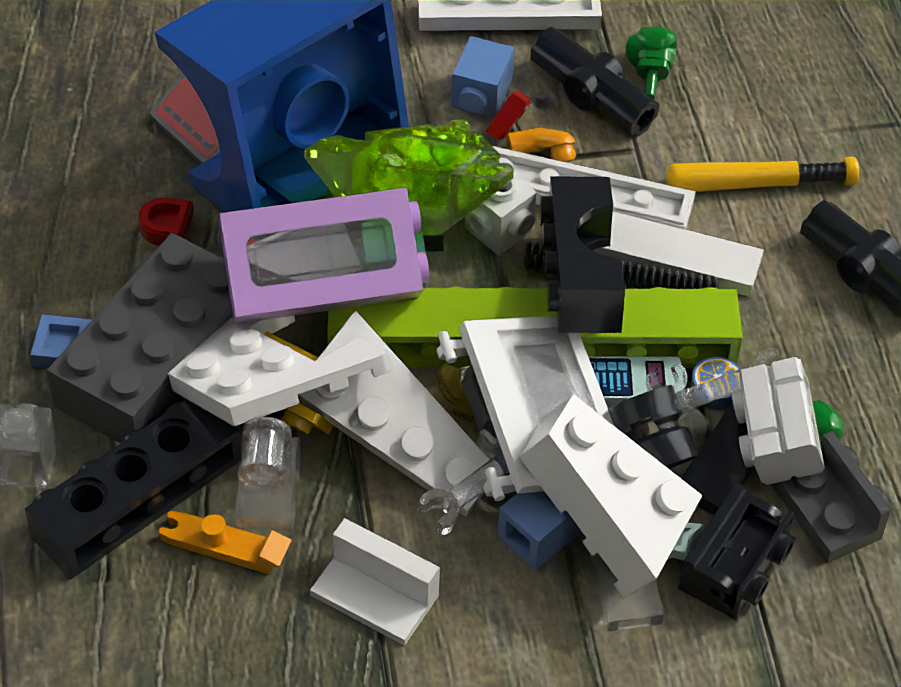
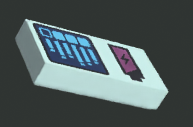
M588 356L608 409L629 398L668 385L673 386L681 408L683 407L684 393L680 357Z

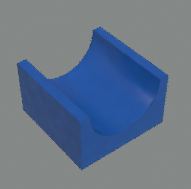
M211 0L155 31L158 48L178 66L202 101L220 146L221 152L188 171L191 186L224 213L305 202L346 188L412 147L391 0ZM271 233L257 234L253 236H255L258 240H261Z

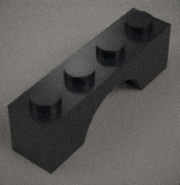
M550 176L549 196H540L539 218L540 226H542V253H545L544 278L545 282H547V311L557 312L559 333H622L625 285L621 260L593 251L610 246L613 198L610 177Z

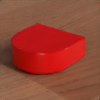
M159 197L145 203L138 214L142 237L155 245H161L171 233L185 239L194 214L193 201Z

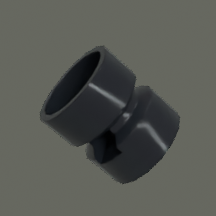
M672 385L639 394L608 409L614 426L668 469L700 456L690 429L680 426L678 423L683 411ZM654 422L659 431L649 435L648 423Z

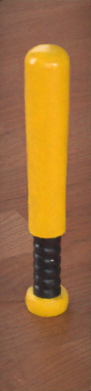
M844 157L840 163L798 164L797 161L674 163L666 170L667 185L696 192L798 186L801 182L834 180L842 181L847 186H853L857 184L859 179V165L855 157Z

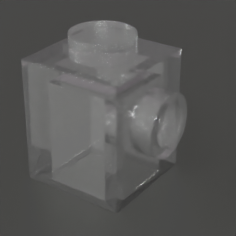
M29 403L18 405L0 404V484L47 489L58 446L51 409Z

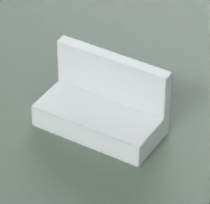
M344 518L333 533L334 558L310 589V596L405 646L439 597L440 567Z

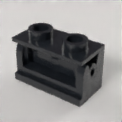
M736 482L684 559L678 589L737 620L747 603L756 606L762 598L770 581V576L766 575L772 564L775 563L782 566L790 554L796 537L789 534L794 512L789 510L782 523L779 522L783 514L778 508L746 491V487Z

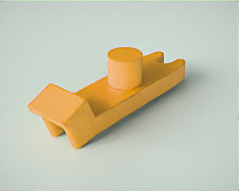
M169 511L167 513L168 522L170 525L176 526V528L161 527L159 529L161 541L174 547L264 574H270L274 567L278 568L292 541L273 530L265 537L228 526L225 519L217 514L201 518L183 512Z

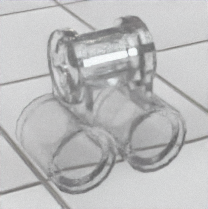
M256 417L248 420L243 428L242 462L239 463L237 474L239 479L236 499L237 528L292 531L295 521L296 485L298 484L300 474V437H292V430L284 421L271 417Z

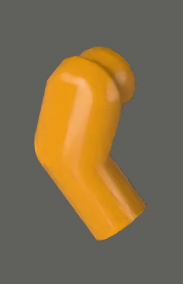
M539 127L506 134L508 150L526 154L550 150V159L566 163L574 161L576 157V152L573 148L576 142L568 132Z

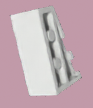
M574 394L542 419L519 456L559 512L562 513L566 510L584 533L586 539L582 543L593 556L598 552L618 579L614 586L623 598L657 579L702 497L699 492Z

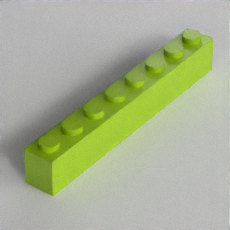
M459 286L423 288L418 298L329 310L328 345L356 310L407 368H469L471 365L469 355L458 357L456 362L450 364L446 360L439 359L436 351L440 345L438 333L447 331L450 340L462 339L459 327L463 321L557 316V312L547 311V288H463ZM663 287L625 289L622 333L579 334L588 356L680 357L681 368H695L701 360L709 357H724L737 364L743 339L737 289H717L712 287L702 289H667ZM553 345L545 346L548 348H554ZM517 347L511 349H525L534 347Z

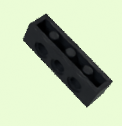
M188 399L173 403L155 421L141 430L130 432L118 446L98 459L89 460L79 468L75 475L54 489L43 491L34 499L32 504L24 508L31 538L70 580L240 462L242 456L239 429ZM130 479H139V480L133 481V482H126L127 480H130ZM90 508H94V509H95V510L90 511V512H82L83 510L90 509Z

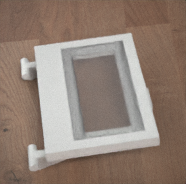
M557 316L463 321L459 327L462 339L450 340L447 331L438 333L440 345L436 351L439 359L446 360L450 364L456 362L458 357L469 355L510 475L498 476L495 467L485 470L488 481L483 488L486 496H493L495 501L503 500L505 498L504 494L515 491L517 494L544 491L519 456L542 419L573 394L614 426L580 334L559 333Z

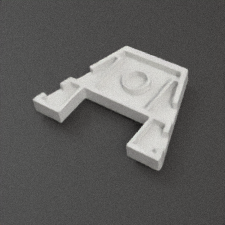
M232 316L175 366L168 375L172 391L227 423L237 426L300 404L298 394L321 387L331 393L349 387L347 378L349 376L371 369L373 377L388 373L392 370L388 351L360 337L348 342L319 360L313 361L292 350L290 347L282 345L264 335L266 331L273 334L295 322L294 316L234 324Z

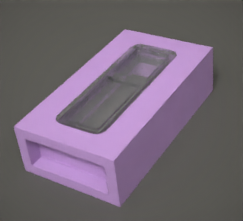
M407 188L219 214V229L234 324L418 298L423 291L422 283L430 281L426 253H417L414 235L416 232H421L419 206L417 201L409 202Z

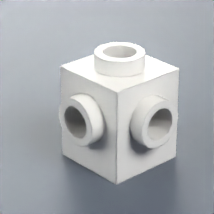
M501 165L487 176L478 177L467 189L465 229L500 256L534 231L537 192L533 190L528 181L522 177H517Z

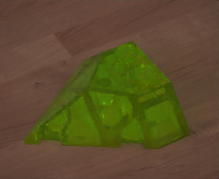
M466 119L451 121V126L441 125L433 127L430 124L367 131L365 132V141L346 138L341 135L328 136L307 147L305 151V159L335 197L407 188L409 202L417 201L419 206L421 232L416 233L423 235H440L511 181L514 174V168L509 163H499L500 154L479 132L470 133L471 124ZM384 217L366 219V222L373 226H392L391 222Z

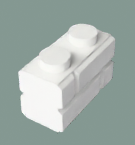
M792 357L772 362L771 366L762 364L741 369L740 373H738L741 391L732 393V400L738 423L747 424L748 435L739 436L741 454L746 468L755 466L761 483L766 485L790 480L792 476L800 478L822 473L823 469H825L809 382L801 359Z

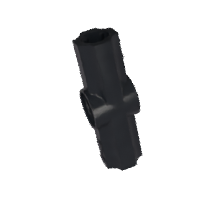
M553 27L544 30L539 35L536 43L531 47L530 59L563 84L566 96L578 109L589 111L594 107L628 134H634L637 137L645 133L653 120L658 116L660 104L625 79L623 68L611 54L599 52L594 56L561 30L554 29Z
M823 200L818 203L802 222L800 234L836 262L838 273L848 287L861 293L870 289L901 314V247L897 240L884 230L876 229L868 232L832 202Z

